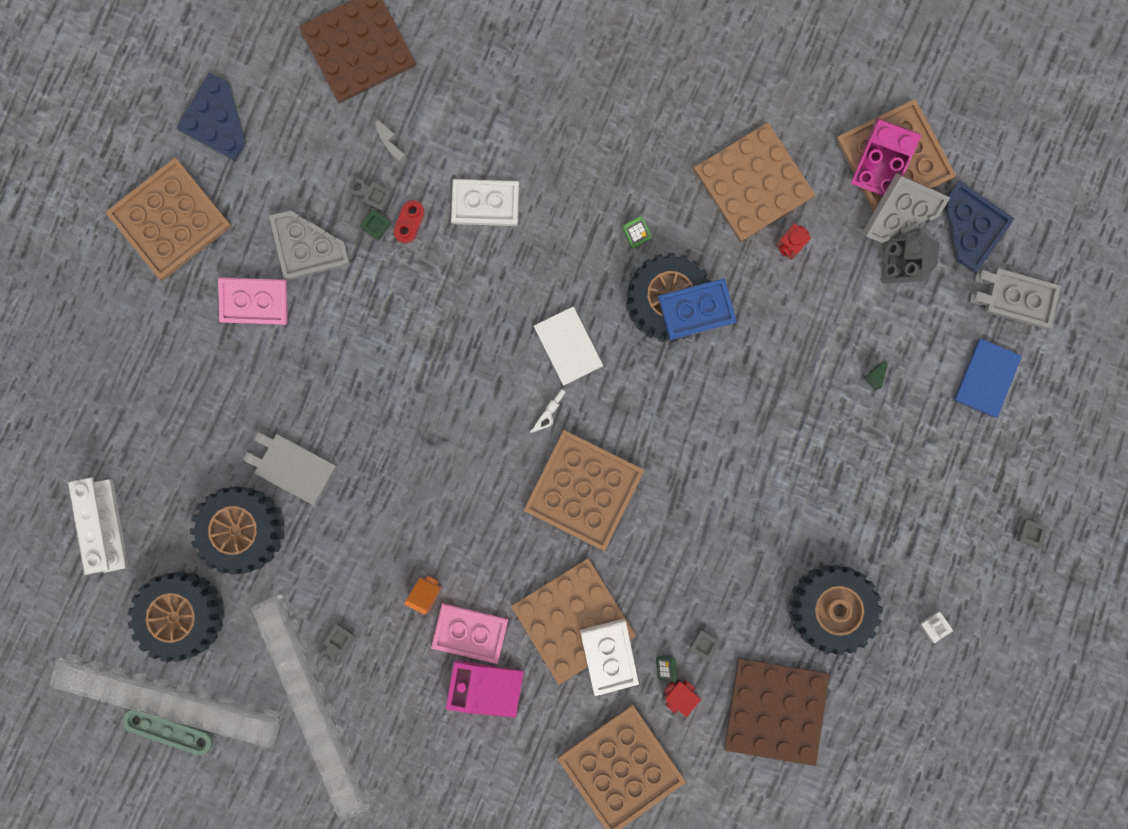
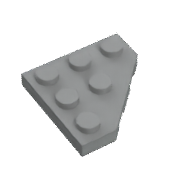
M896 173L862 234L884 243L895 234L900 232L904 234L917 228L919 223L938 218L950 197Z
M291 210L269 216L283 277L287 281L350 265L346 244L340 239L335 238Z

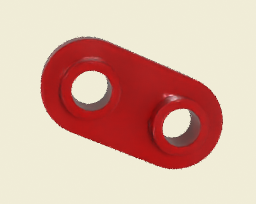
M410 200L402 207L394 227V236L402 244L413 242L418 234L425 216V210L420 202ZM411 208L417 209L414 214H410L409 210ZM407 228L408 233L401 234V230Z

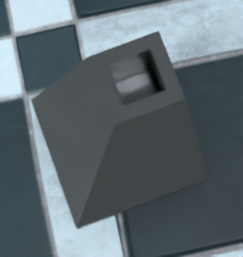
M928 236L890 239L886 241L882 283L925 281L938 264L939 242Z

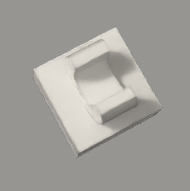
M936 611L919 623L932 643L938 642L953 631L940 611Z

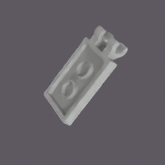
M1000 268L995 269L994 274L984 270L981 273H976L975 282L991 284L989 295L982 292L972 293L970 303L985 305L986 313L1043 329L1052 328L1061 288L1060 285Z
M258 432L254 440L268 447L263 459L249 452L243 458L245 462L258 467L254 474L304 501L316 505L337 466L279 434H276L274 439Z

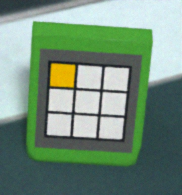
M642 216L622 227V231L632 249L652 239Z

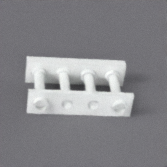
M93 478L69 482L84 574L88 575L102 571L106 573L129 568L113 480L108 479L94 482Z

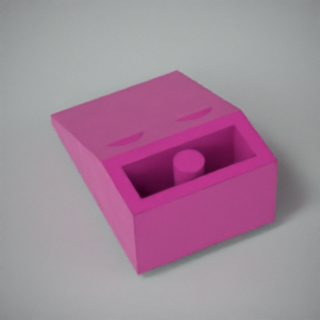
M876 117L851 184L884 196L896 173L904 176L922 135L919 132Z
M456 659L453 665L446 709L471 714L516 717L524 671Z

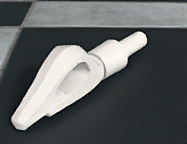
M561 389L555 399L549 402L530 433L548 428L553 424L552 413L558 408L559 401L566 393L564 390ZM545 419L549 420L548 424L541 426V422Z

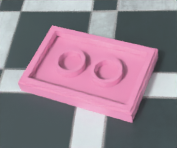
M218 278L219 322L288 324L287 279Z
M442 603L431 648L498 664L508 618Z

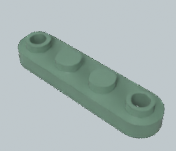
M141 708L128 711L123 718V725L127 731L195 755H203L213 747L214 740L208 731ZM136 716L140 717V723L135 721ZM200 738H203L205 740L204 746L200 745Z

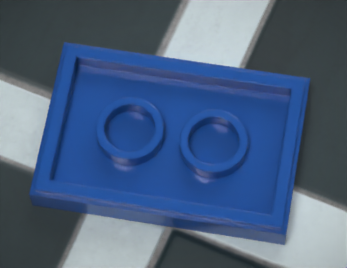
M725 278L658 295L670 340L737 322Z
M978 339L954 401L997 418L1022 356L983 339Z

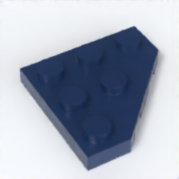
M209 72L176 129L236 162L246 145V140L240 125L241 122L234 103L231 85Z
M959 181L948 195L950 199L946 204V211L956 261L975 274L1015 218Z

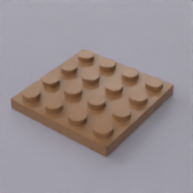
M916 99L878 117L919 132L922 135L905 171V177L932 189L956 177ZM876 118L837 136L835 139L853 174ZM861 188L874 212L883 196Z
M769 123L754 130L693 169L740 243L811 200L816 195Z
M176 157L105 212L161 281H164L232 227Z
M563 430L523 511L605 551L644 470Z
M588 558L511 606L558 685L588 667L580 630L625 619ZM626 621L629 640H632L636 635Z
M633 704L557 757L605 829H622L686 783Z

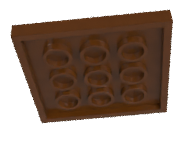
M350 0L299 26L338 104L416 66L383 0Z
M738 658L724 750L816 766L830 674Z

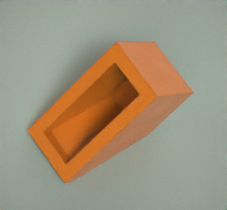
M428 575L426 578L420 577L404 605L424 615L429 613L442 589V586L438 585L439 580Z

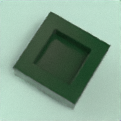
M372 209L359 227L379 241L390 227L391 222Z

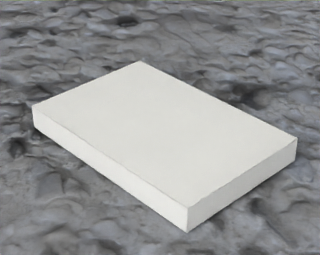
M453 179L451 223L518 226L519 181Z
M574 306L534 325V329L563 386L603 367Z
M625 619L580 630L594 696L639 685Z

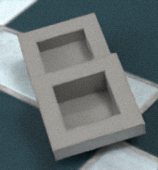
M377 120L375 122L376 128L386 150L400 167H403L408 161L405 154L394 146L397 142L395 134Z

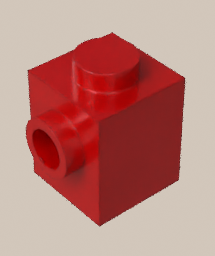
M794 223L779 240L776 247L782 255L793 260L811 237L803 226H797Z
M679 679L676 682H670L664 689L665 695L663 697L667 701L665 705L675 714L679 711L686 718L701 701V698L693 692L696 688L686 679L683 683Z

